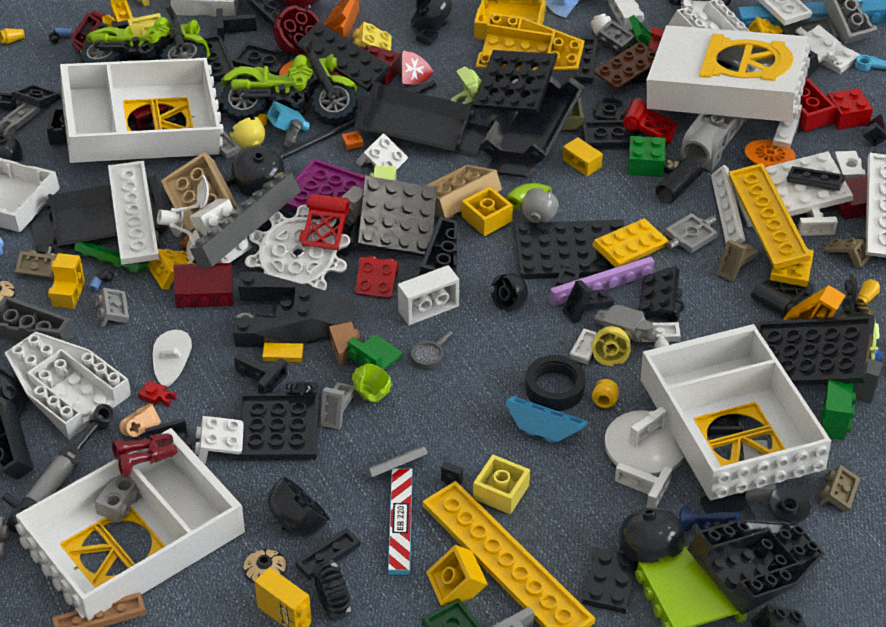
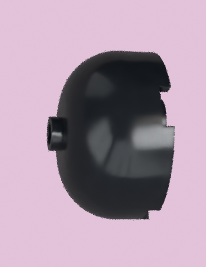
M424 0L414 13L410 26L419 32L423 28L437 31L442 25L445 26L450 19L452 0Z
M263 145L248 146L239 151L233 159L231 166L232 182L240 188V192L252 196L254 192L261 190L265 183L272 181L274 175L280 172L285 174L284 162L281 156L270 147Z
M287 477L281 478L269 493V509L277 520L275 523L284 531L287 529L299 536H311L320 531L330 519L317 501H313L303 488Z
M643 508L628 515L620 526V551L626 553V558L644 563L659 562V558L669 555L673 558L679 555L685 548L683 525L676 515L665 509Z

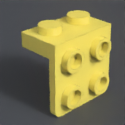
M363 22L359 29H355L353 43L357 46L365 48L366 46L370 47L373 45L391 50L392 37L388 32L382 31L366 22Z

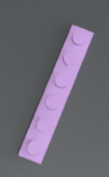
M648 257L579 280H582L591 290H607L652 274L655 261L652 257ZM575 281L550 289V303L553 307L567 302Z

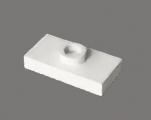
M583 329L569 354V358L588 365L593 355L592 341L597 332Z

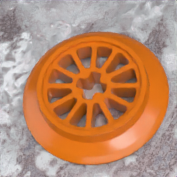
M756 140L750 142L745 147V154L754 165L763 163L765 167L792 161L796 158L795 152L791 148L773 145V140Z

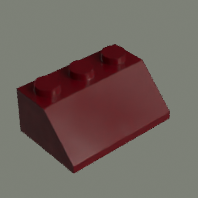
M216 263L213 267L199 268L198 264L174 265L176 308L234 306V282L231 263Z

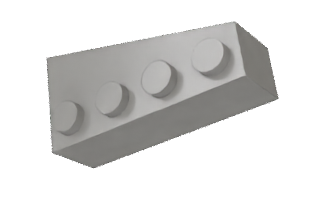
M822 0L842 45L870 38L878 30L875 25L870 23L868 15L864 14L859 8L860 4L857 0Z

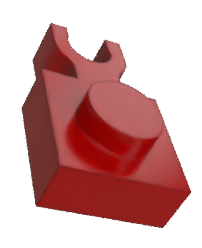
M149 380L138 393L139 399L157 405L160 401L165 406L171 407L169 399H177L176 393L166 392V386Z

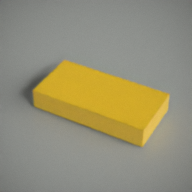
M264 343L263 362H277L282 358L287 362L302 363L303 344Z

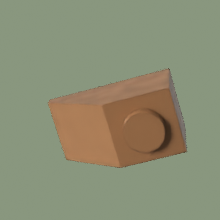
M352 322L329 326L330 342L339 367L344 366L349 360L347 341L352 337L360 340L358 329H354Z

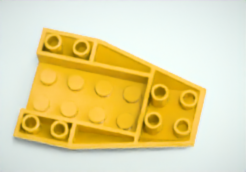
M490 12L487 23V36L483 50L479 52L476 68L486 69L492 51L504 50L553 53L557 56L553 72L574 71L579 68L585 41L523 17Z

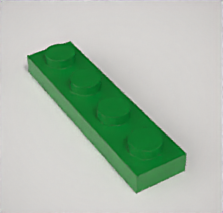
M89 242L75 243L74 250L81 252L82 256H93L100 262L108 261L113 263L112 265L115 267L129 268L130 272L139 273L148 268L149 262L147 261L121 265L120 252Z

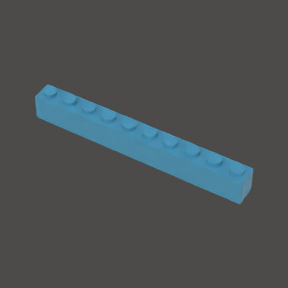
M863 0V4L859 8L864 14L868 15L870 23L886 22V0ZM823 2L803 3L812 11V17L804 20L829 16ZM764 6L738 7L737 18L745 24L746 28L757 17L767 19L771 24L781 27L782 23Z

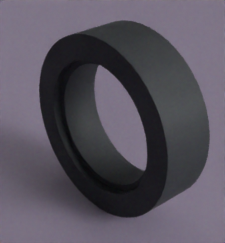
M548 355L538 358L530 364L526 371V395L532 403L555 411L570 409L576 406L584 396L585 372L580 364L565 356ZM560 373L571 378L574 386L569 391L563 393H551L541 389L536 381L544 374Z

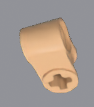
M147 404L124 418L119 424V429L126 436L137 437L144 433L146 428L159 425L161 420L153 404Z

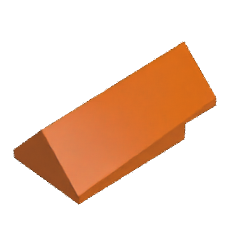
M341 0L338 2L323 25L348 39L360 10L359 0Z

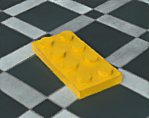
M644 218L595 239L592 245L612 265L619 267L667 247L666 244L669 240Z

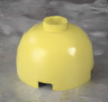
M255 117L256 120L246 118L233 127L234 131L232 133L230 131L231 139L241 149L252 145H260L263 142L265 128L258 117Z
M609 326L600 329L592 341L591 348L594 358L602 365L614 366L613 364H622L628 359L631 352L630 339L627 333L618 327Z

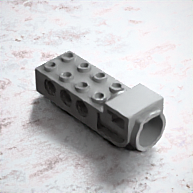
M700 114L683 138L679 160L683 161L687 157H692L699 161L703 169L712 171L720 161L722 151L747 118Z

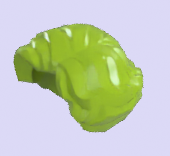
M366 363L356 368L352 374L354 389L366 401L378 402L390 392L392 386L391 378L379 366Z

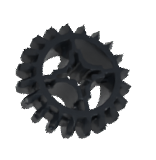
M326 560L314 565V584L326 616L330 620H339L350 615V596L343 574L337 563L333 560Z

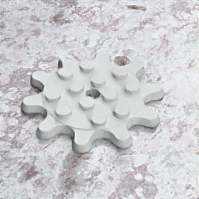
M306 205L299 206L296 215L292 218H285L281 212L277 211L269 218L272 224L270 230L266 232L255 230L249 235L250 241L259 245V251L254 255L248 256L245 259V264L251 269L262 268L265 274L326 290L327 283L324 280V276L328 272L343 273L347 268L346 262L336 256L337 250L302 246L301 242H299L300 232L305 230L309 208ZM312 218L314 226L323 221L322 219L315 220ZM336 219L328 222L331 227L336 223ZM325 224L317 231L323 236L330 229ZM313 232L308 236L307 241H315L319 236L316 232ZM332 234L324 240L328 244H335L336 237ZM342 234L339 250L349 245L350 238L348 235ZM301 249L303 252L298 257L293 254L295 250Z

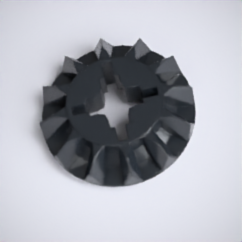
M288 382L286 384V390H290L291 393H308L318 389V384L315 382Z

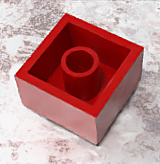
M860 88L827 94L829 100L837 107L834 118V125L837 130L865 126L871 120L873 108Z

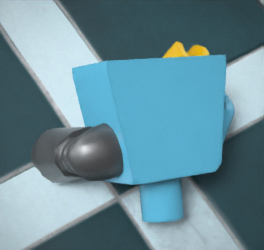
M276 101L273 102L267 115H258L263 125H267V119H269L275 127L287 131L283 144L289 148L297 144L299 131L306 132L310 126V123L304 121L305 119L298 111Z

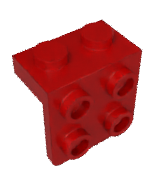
M372 256L360 257L355 292L359 295L391 298L395 276L399 274L400 267L398 262L389 258L382 260Z

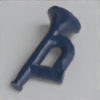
M683 506L679 514V520L685 532L690 531L696 523L702 531L716 527L708 526L706 522L720 521V525H723L731 520L737 521L740 519L739 512L697 514L692 512L688 506Z

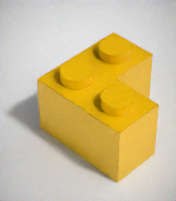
M58 253L55 261L51 263V271L54 272V284L49 288L48 298L51 299L52 307L74 309L85 285L81 258L78 255Z

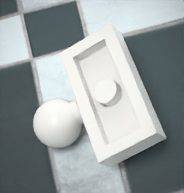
M679 322L652 323L657 337L652 341L641 339V342H655L654 349L670 345L669 342H680Z

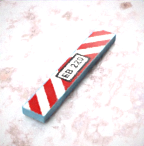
M410 468L392 469L388 575H410L413 469Z

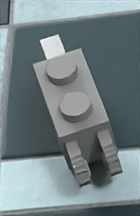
M614 305L609 311L599 310L594 317L595 322L604 327L614 326L621 328L627 333L630 340L640 342L641 339L652 341L657 337L656 331L653 330L654 325L646 321L642 311Z

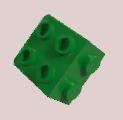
M378 335L371 336L364 343H361L354 337L347 341L348 357L360 366L368 363L386 370L402 357V352Z

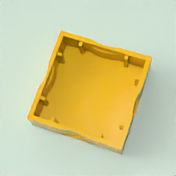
M481 0V5L477 10L474 21V38L486 39L490 12L523 17L543 25L547 0Z

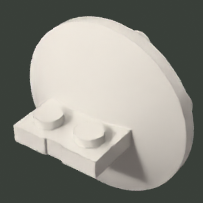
M659 407L655 411H632L617 417L609 425L605 434V450L610 460L616 466L621 462L656 477L660 475L664 466L671 468L672 471L675 470L683 462L685 456L665 423L667 411Z

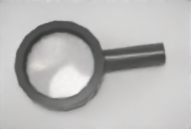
M446 330L435 342L422 341L415 344L411 349L413 365L423 370H432L439 367L444 360L442 345L453 335L452 331Z

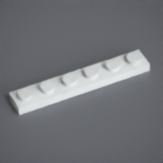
M723 165L711 174L724 237L726 244L730 239L742 244L746 240L733 185L728 174L729 168Z

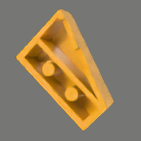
M828 285L791 308L783 320L832 318L845 295Z

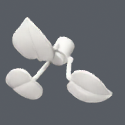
M202 175L203 178L197 192V203L195 205L178 207L177 209L171 208V211L160 209L157 215V223L168 225L176 237H180L182 232L188 234L187 256L189 263L194 259L190 248L195 245V241L200 237L197 230H194L192 233L183 228V211L205 207L209 196L205 175Z

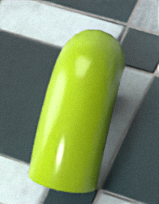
M539 183L523 184L514 188L505 199L513 205V210H518L522 206L523 198L529 190L541 188L543 189L542 192L548 194L549 192L552 193V187Z

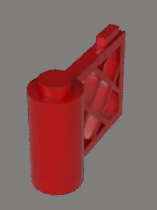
M635 98L630 102L623 120V125L626 129L630 131L639 129L653 137L665 138V144L668 145L677 126L676 122L651 109H647L645 101L639 98Z
M312 194L311 197L307 198L306 206L309 208L305 230L300 232L299 242H301L302 246L338 251L345 219L349 212L350 200L343 197ZM312 217H321L323 221L314 226L312 224ZM333 219H339V225L332 229L328 222ZM326 224L330 231L321 236L317 230ZM313 232H316L319 236L315 241H307L308 236ZM332 234L336 237L335 244H328L324 240Z

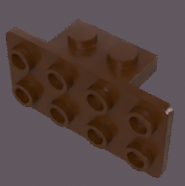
M638 42L595 69L594 74L613 88L619 89L651 69L656 52L642 42Z

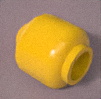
M610 379L599 380L592 392L594 404L603 409L613 407L619 396V387Z

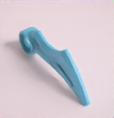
M859 55L856 58L855 67L861 71H868L871 67L886 70V61L875 56Z

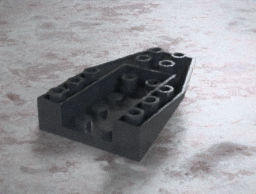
M740 519L699 531L687 548L689 553L741 615L795 587L824 555L817 543L807 535L798 523Z

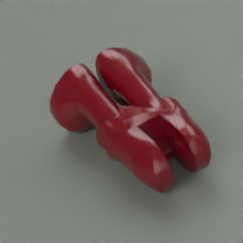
M168 433L150 435L148 439L134 441L113 440L112 450L115 459L118 460L121 477L129 476L133 466L149 461L150 464L157 463L175 456L178 452L175 445H170L174 441L172 435ZM149 448V450L146 452L128 454L133 451Z

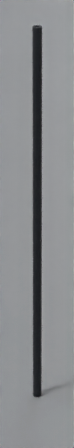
M432 80L411 91L421 94L435 87L436 82ZM357 117L283 151L279 155L283 160L355 125ZM231 177L225 179L227 186L233 184Z

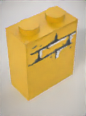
M269 567L254 581L257 607L284 627H309L312 622L309 595Z

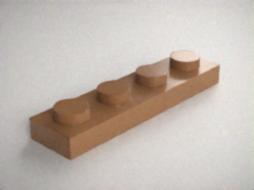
M140 592L121 598L113 603L110 609L104 612L101 610L89 621L86 618L81 620L77 611L52 618L54 627H105L147 614Z

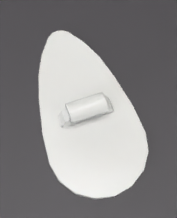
M171 330L163 333L156 339L153 346L154 372L158 382L166 387L170 386L181 374L192 347L190 336L182 330Z

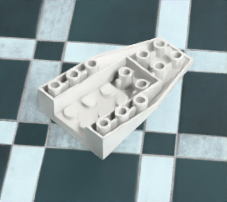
M721 0L708 1L703 11L693 13L688 7L679 9L668 24L670 26L750 32L745 27V24ZM721 60L739 70L741 62ZM748 64L746 72L761 71V69ZM762 64V65H765V66H767V67H770V66H771L770 64Z
M34 332L5 352V356L26 395L68 440L90 425L89 417L99 404H108L114 408L131 396L128 378L89 349Z

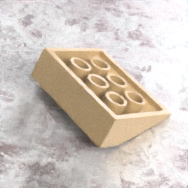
M203 152L161 180L175 209L192 206L197 203L196 197L202 182V175H205L209 188V196L205 206L216 199H229L234 209L239 208L215 161L206 152ZM202 208L183 211L184 218L182 224L184 229L193 233L195 228L189 217Z
M465 165L425 185L437 188L434 215L448 219L454 217V214L457 212H462V200L489 186L497 192L502 190L497 170L472 165Z

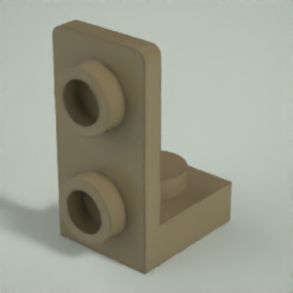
M836 238L831 240L824 248L825 253L849 252L855 268H861L870 259L869 255H865L866 245L863 239L850 238L840 240Z

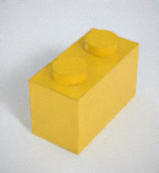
M577 137L563 146L562 160L585 176L591 175L602 167L603 154Z

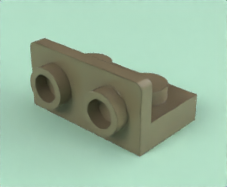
M34 250L20 251L15 273L53 279L54 272L51 271V263L55 261L56 255L49 252L39 254Z
M839 465L834 470L830 469L824 477L826 480L825 484L819 491L820 498L818 503L823 505L830 501L844 512H847L851 508L861 478L842 465Z

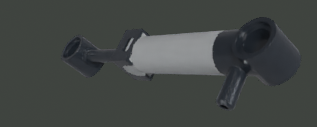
M99 404L89 417L90 426L74 446L69 442L65 445L21 502L9 493L3 495L2 500L14 508L7 519V525L11 532L18 533L15 526L18 524L16 514L54 494L85 455L80 451L96 430H104L114 418V410L110 405Z

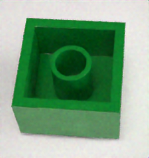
M630 136L628 175L663 177L665 138Z
M828 381L822 406L821 426L829 438L844 440L846 432L850 433L852 424L850 419H854L855 407L852 404H855L856 392H853V383Z

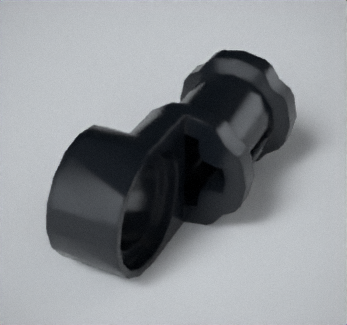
M679 288L677 291L676 310L662 314L664 319L670 323L678 321L679 313L685 307L683 301L680 300L683 290Z

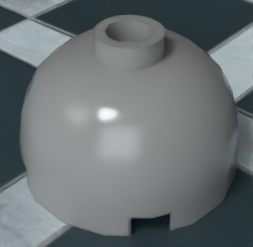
M541 188L529 190L522 201V212L526 219L532 223L550 222L556 215L559 207V202L553 193L549 192L547 194L542 192L543 189Z

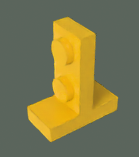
M110 0L111 14L116 19V22L133 19L127 0Z

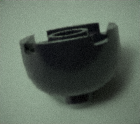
M0 135V158L15 162L19 159L21 161L23 151L19 141L10 135Z
M514 273L500 274L494 278L491 287L494 286V292H491V296L498 309H505L506 312H510L523 306L528 297V287L522 277Z

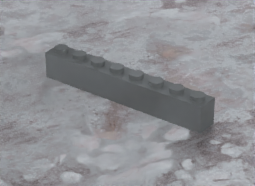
M280 172L274 175L272 181L265 183L261 190L254 192L250 199L243 201L241 207L232 210L229 213L230 216L220 220L218 226L209 229L206 232V236L195 241V245L190 248V251L199 268L213 267L301 192L292 172L285 174Z

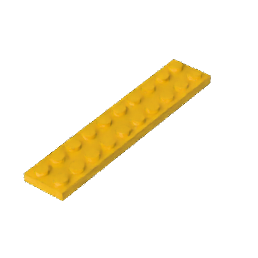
M456 481L422 501L423 507L463 548L473 552L477 562L523 609L530 607L533 610L534 620L541 627H590L595 624V617Z

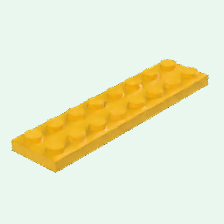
M760 163L729 171L730 181L774 270L811 261V255L764 164Z

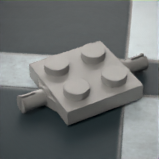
M692 213L666 228L665 234L672 239L670 242H667V247L672 249L680 245L688 252L693 253L717 238L718 232L710 226L716 222V218L710 216L708 219L703 220Z

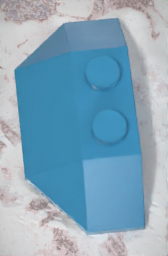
M515 396L506 400V405L519 429L524 430L530 436L538 435L544 437L545 441L551 443L558 442L582 430L588 424L586 420Z

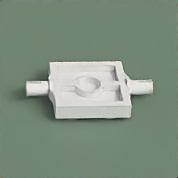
M818 25L809 32H806L802 27L796 30V33L800 36H808V43H811L810 50L817 53L819 63L826 59H829L834 64L838 63L839 58L834 55V52L841 48V42L824 28Z

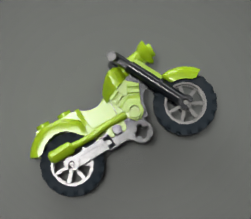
M168 4L165 6V9L171 19V23L165 17H159L153 26L147 27L146 35H133L131 26H127L126 29L115 27L97 29L86 35L88 43L85 44V47L81 48L79 55L82 63L209 58L210 51L207 42L201 36H198L200 27L197 21L192 20L188 24L180 25L172 6Z
M305 41L302 45L308 58L304 55L295 57L288 73L285 75L277 76L269 73L268 66H265V68L234 67L233 70L229 71L221 79L224 91L221 93V103L227 116L236 122L246 118L255 119L259 114H263L265 110H270L274 101L293 110L300 108L298 112L304 116L307 112L306 105L309 103L312 90L315 86L319 85V88H316L314 95H312L314 114L317 115L320 121L323 120L325 124L331 123V125H336L351 120V117L356 114L358 109L357 87L353 81L344 76H330L328 70L333 72L334 68L337 67V58H334V54H330L326 58L318 59L309 42ZM346 100H347V104H346V105L343 104V103H340V102H343V101H346ZM322 104H329V106L325 108Z

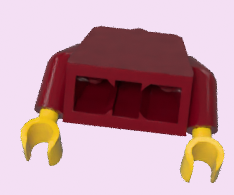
M96 10L92 11L91 14L87 12L71 36L73 40L72 46L80 53L81 48L85 47V44L88 43L86 35L99 29L101 22L108 27H112L110 25L111 22H116V20L109 14L105 15Z

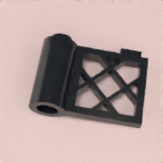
M769 278L764 283L759 282L754 287L751 298L786 316L790 309L795 306L794 304L804 296L809 297L814 293L815 289H813L814 285L809 282L807 287L796 288L798 285L772 281ZM770 285H778L779 288H774ZM783 285H790L792 288H784ZM786 294H794L795 297L792 298Z

